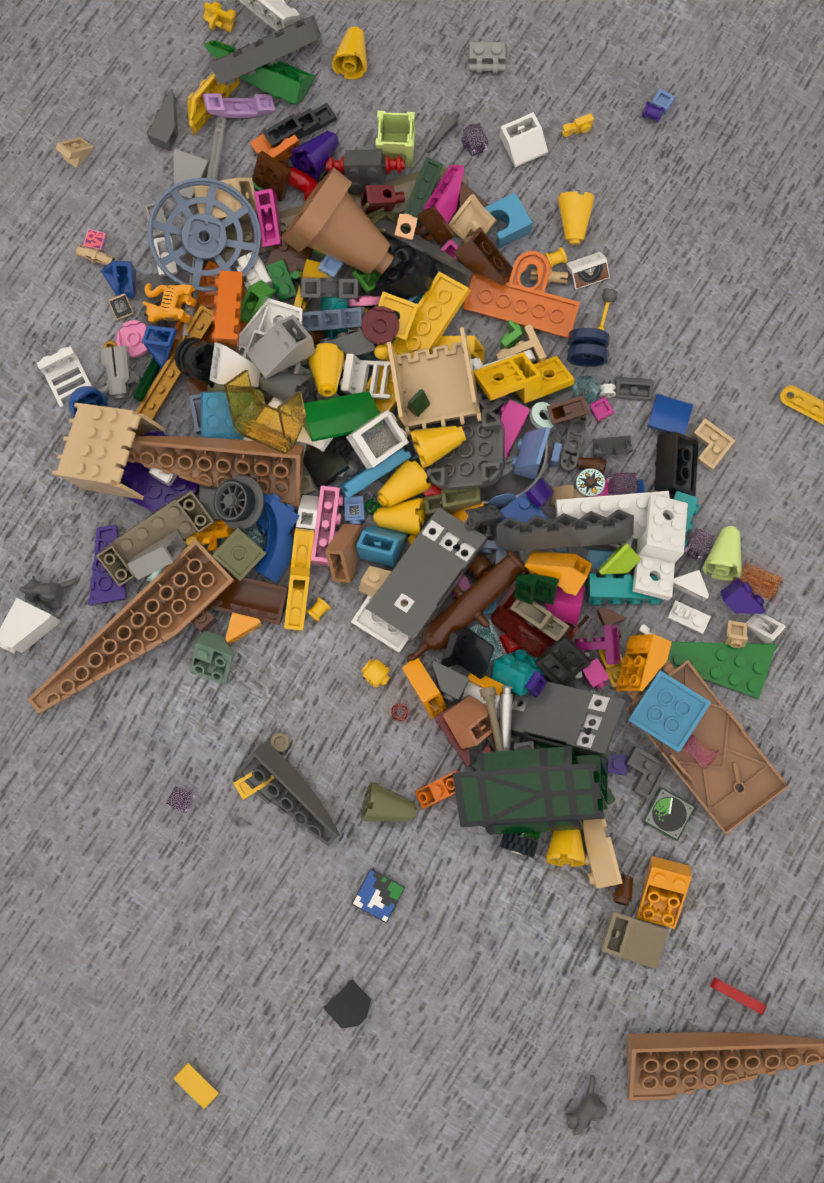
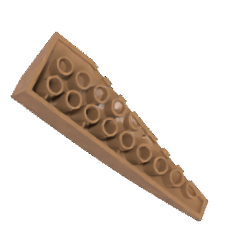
M135 436L132 447L126 448V450L130 451L127 461L131 463H141L144 467L160 469L163 473L169 475L170 473L179 475V478L207 487L214 486L218 488L223 482L234 477L248 476L258 482L263 493L270 496L273 493L279 496L283 504L288 503L293 507H299L304 445L205 437Z

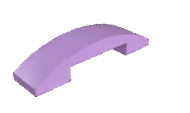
M203 94L207 112L216 116L250 118L275 112L274 102L270 94H255L253 98H222L221 94Z

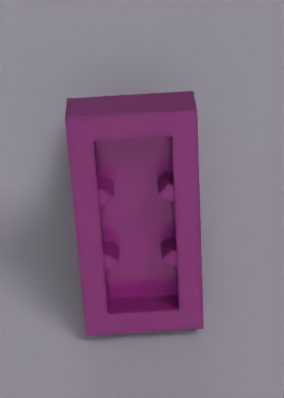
M618 624L604 625V637L593 638L592 642H587L586 638L575 639L574 644L581 651L605 649L607 665L621 663Z

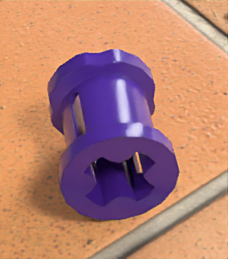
M647 101L641 117L644 118L646 116L659 123L665 107L659 108Z

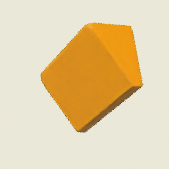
M472 673L468 676L470 682L482 688L495 687L496 695L501 697V693H503V688L501 687L505 685L487 676L482 679L477 678Z

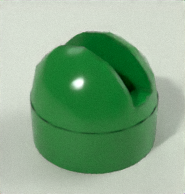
M370 499L365 503V510L370 515H374V512H377V509L380 508L379 502L375 499ZM372 502H374L375 504L372 510H369V507L371 506Z

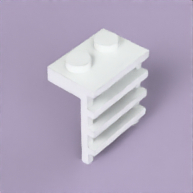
M71 346L58 350V353L52 356H45L41 361L37 362L61 408L64 407L62 401L68 399L74 390L82 386H92L78 356ZM80 370V374L54 386L53 382ZM83 379L86 382L66 393L58 394V391Z
M347 354L343 364V378L340 381L341 391L346 395L366 392L369 367L373 365L369 391L372 398L381 400L391 399V395L386 394L391 367L390 361L360 360L354 354ZM380 366H384L380 394H376Z

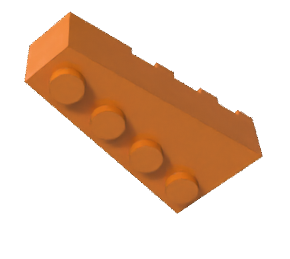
M220 270L219 277H216L215 281L218 295L214 296V306L217 307L216 313H213L215 330L212 331V343L218 342L232 350L238 351L243 272Z

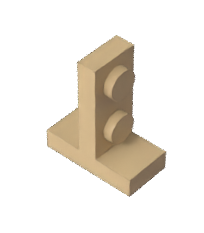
M530 324L525 326L523 330L526 342L520 341L515 344V347L500 350L496 354L495 361L527 350H532L537 363L546 360L547 356Z

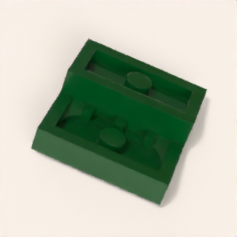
M534 574L518 575L514 599L531 605L535 599L554 605L559 579Z

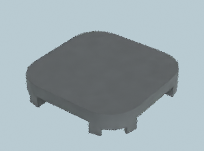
M482 409V421L478 422L477 415L465 417V424L461 425L460 419L445 421L446 427L461 426L466 441H463L460 446L430 465L429 469H426L427 476L438 488L442 490H458L487 487L500 480L505 468L504 424L495 413L489 409ZM441 422L434 423L431 427L428 426V428L442 427Z

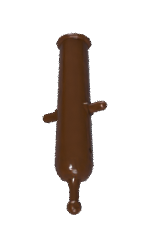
M507 550L508 555L467 591H462L456 585L452 590L457 596L456 600L428 624L422 633L423 643L414 653L407 656V662L416 660L430 649L433 651L443 650L447 647L448 637L452 631L468 627L474 620H478L484 628H488L490 624L483 616V611L516 580L518 575H521L523 572H529L528 568L524 567L525 563L512 550Z

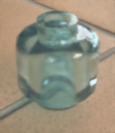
M589 375L579 377L573 385L575 395L577 397L584 395L586 403L594 402L601 392L596 380Z

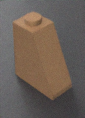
M343 524L326 548L325 552L333 581L351 583L359 559L356 545L362 533L361 525Z

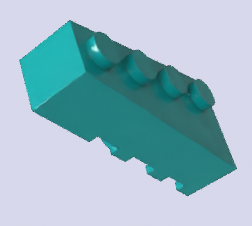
M589 573L585 580L586 603H591V606H601L603 603H610L611 606L630 603L632 606L641 605V602H649V605H660V602H663L665 599L633 592V575H622L615 578L613 574H604V576L596 577L595 573ZM650 576L652 580L658 581L657 576Z

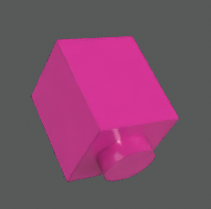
M598 658L591 661V665L582 670V676L590 690L593 688L599 690L607 685L605 681L609 679V676Z

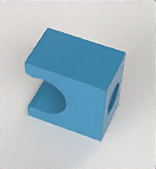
M516 193L484 207L495 219L504 221L508 226L497 233L496 244L498 248L531 233L533 223Z

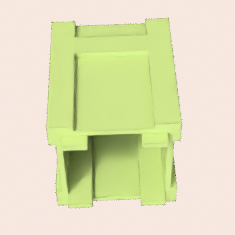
M378 110L376 149H382L384 161L386 155H389L391 159H396L398 155H401L402 158H405L406 167H413L415 112L385 113V111Z

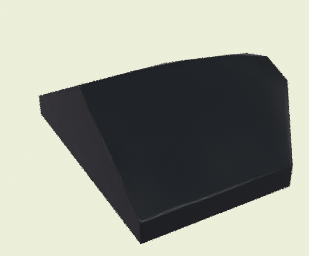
M352 979L323 1008L341 1028L356 1027L367 1018L371 999Z

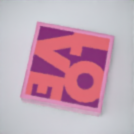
M88 229L83 246L92 249L96 248L102 252L107 237L106 233Z

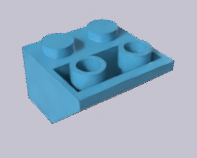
M371 525L362 531L356 545L359 558L395 567L408 534Z

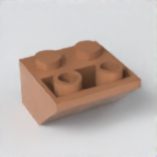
M467 695L443 714L461 749L477 746L492 733L487 705L471 695Z

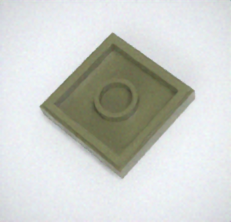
M237 527L211 556L241 581L264 557L266 552Z

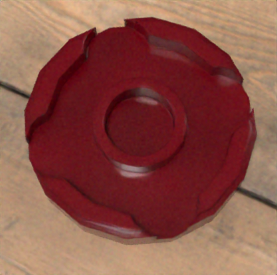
M384 306L371 308L364 314L361 322L364 337L376 345H385L387 342H391L397 336L399 330V320L396 314L390 308Z

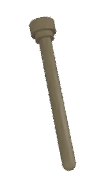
M495 687L480 689L481 698L483 697V700L486 701L496 752L504 751L494 704Z

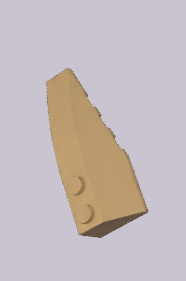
M605 819L584 820L583 829H581L585 849V865H589L590 869L588 879L590 885H594L596 889L622 884L611 837L605 834L607 832Z

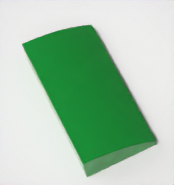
M366 391L299 404L297 416L313 442L351 434L377 416L379 412L370 392ZM382 421L368 430L382 428Z

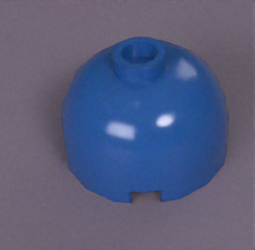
M92 386L77 388L72 392L68 401L69 412L73 417H75L77 408L74 407L75 403L108 406L105 395Z

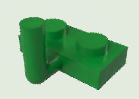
M285 259L266 266L280 301L297 295V289L293 280L303 275L302 270L290 273Z

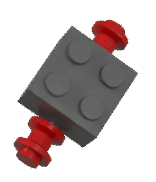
M382 149L345 150V156H342L340 160L330 157L326 161V170L329 172L334 167L341 174L345 175V177L352 181L348 193L357 194L363 193L366 185H385L386 174H390L391 170H397L398 174H402V170H405V158L398 155L396 159H391L389 155H386L384 161Z

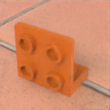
M261 134L250 142V146L257 154L264 151L280 162L286 161L292 156L291 151L299 146V140L293 135L290 138L284 139L279 146L272 148L264 134Z

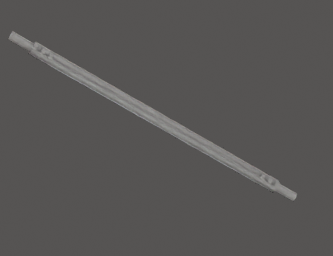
M218 116L216 118L206 177L209 179L217 180L227 123L226 117ZM206 232L199 233V239L206 242L208 234ZM194 257L192 261V268L195 267L196 258ZM190 273L189 284H192L193 274ZM192 291L190 295L197 300L199 291ZM185 303L184 311L191 316L192 320L195 315L196 304L192 308ZM184 323L182 336H190V332L187 334L186 330L189 324Z

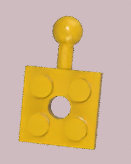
M383 292L378 306L390 308L393 312L399 314V330L395 338L406 341L418 304ZM387 344L378 345L375 348L374 354L378 359L383 360L389 356Z

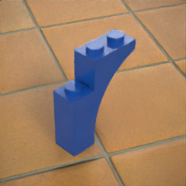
M263 493L264 509L268 521V536L264 549L266 554L258 562L254 570L265 578L277 583L292 559L294 535L289 532L299 518V515L294 512L295 508L288 503H281L282 499L273 493L271 496Z

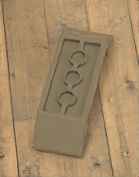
M191 490L176 497L120 535L99 552L96 557L120 587L135 576L127 565L135 555L176 530L184 540L196 531L199 533L214 523V520Z

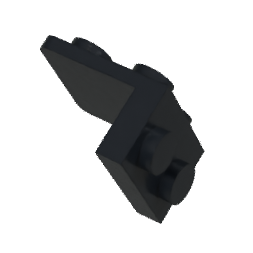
M467 627L452 631L448 637L449 641L443 652L441 664L448 668L459 664L477 678H484L494 652V646Z

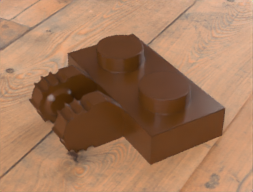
M434 205L419 213L418 218L422 223L416 226L414 234H421L427 229L428 232L421 237L427 241H430L433 237L438 245L454 237L453 230Z

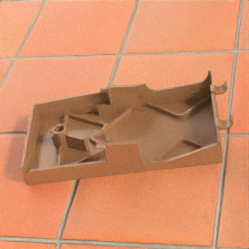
M668 660L662 666L666 673L710 701L711 704L680 752L672 749L646 731L644 732L722 831L728 834L787 789L789 785L749 737V734L734 715L725 708L689 660L677 669ZM637 691L627 692L633 700L632 704L626 707L630 714L633 713L645 692L642 695Z

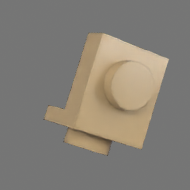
M728 620L725 644L733 648L745 647L748 641V623Z

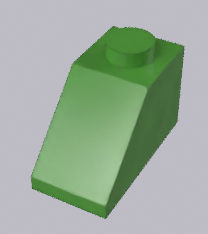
M262 280L250 285L241 303L240 319L248 324L268 298H273L276 291Z

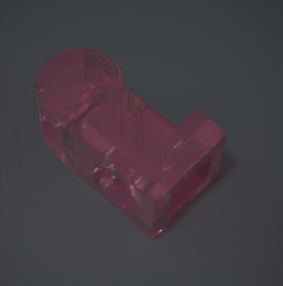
M693 734L690 735L683 746L705 769L719 756L714 749L708 752Z

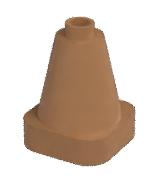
M333 167L314 188L281 239L298 252H301L308 246L366 274H370L373 270L383 274L394 259V256L388 252L391 244L347 192L352 181Z

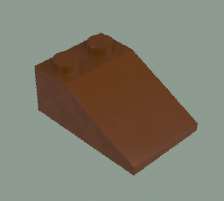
M481 227L467 236L454 251L457 260L463 263L466 268L502 286L506 284L511 276L513 267Z

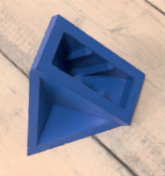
M112 261L100 270L116 296L125 293L127 297H135L134 283L136 282V270L131 261Z
M147 325L141 343L145 345L162 369L167 361L177 330Z

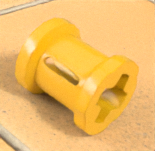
M562 247L550 254L544 253V256L549 261L550 269L557 264L567 263V256Z
M318 597L317 602L311 609H307L306 612L319 623L321 616L327 610H330L331 607Z

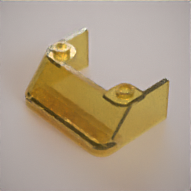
M244 370L224 384L232 423L240 435L283 454H287L293 449L306 421L302 392L298 391L276 409L265 404L262 391L251 386L248 370Z

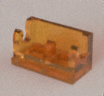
M745 563L742 566L740 580L743 583L747 582L752 587L753 593L771 600L777 592L782 577Z

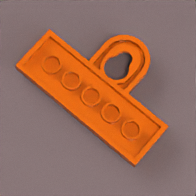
M528 251L516 259L509 282H506L503 286L480 274L473 273L469 285L471 291L465 299L463 310L505 322L512 320L514 324L518 323L523 327L531 324L534 330L568 339V334L574 326L580 302L545 293L550 275L549 261L539 252ZM535 265L538 275L537 284L530 288L523 286L520 282L521 274L526 271L527 266Z

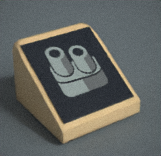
M125 293L108 300L117 321L134 314Z

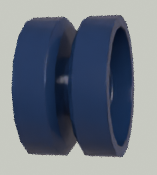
M578 328L570 331L568 334V345L570 347L567 350V361L573 365L583 367H597L606 364L609 355L606 349L609 346V333L597 328Z

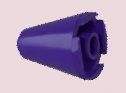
M326 131L295 147L291 151L292 156L290 157L293 166L317 179L325 168L326 161L329 160L339 145L337 135Z

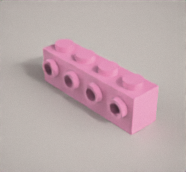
M321 486L311 555L312 565L329 567L325 550L337 533L336 526L340 525L341 513H338L339 506H343L344 495H341L340 488Z

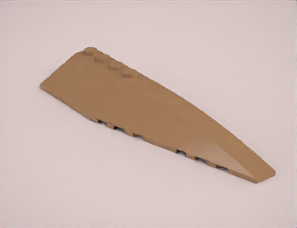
M195 540L173 563L169 564L160 575L153 579L27 699L28 702L41 714L178 635L235 580L211 556L212 554L207 551V548L198 540Z

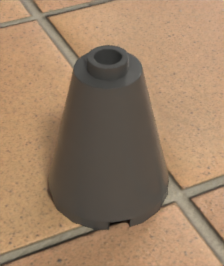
M278 372L267 379L262 375L259 380L262 390L295 411H298L299 404L310 402L307 401L309 395L313 396L314 378L308 374Z

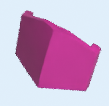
M558 586L554 605L545 603L547 610L563 622L577 624L585 586L580 588L576 596L565 593Z

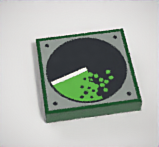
M660 787L642 822L678 841L696 806Z

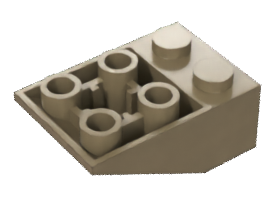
M611 911L599 950L657 969L668 930Z

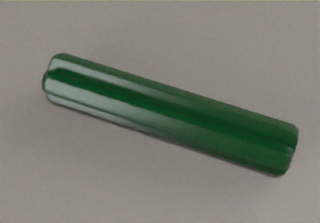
M153 357L133 394L135 400L143 401L160 368Z

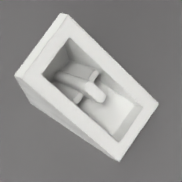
M700 570L674 578L673 588L703 602L708 599L709 594Z
M754 614L746 622L748 623L747 628L765 644L771 643L785 629L784 624L765 614Z

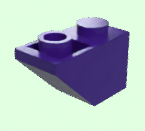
M739 578L720 591L723 601L735 613L763 614L766 612L763 598L759 594L755 595L752 592V587L747 582L743 583Z

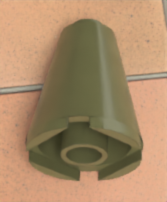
M369 783L365 793L367 797L366 800H363L362 820L410 822L412 818L415 819L417 814L415 802L377 783Z

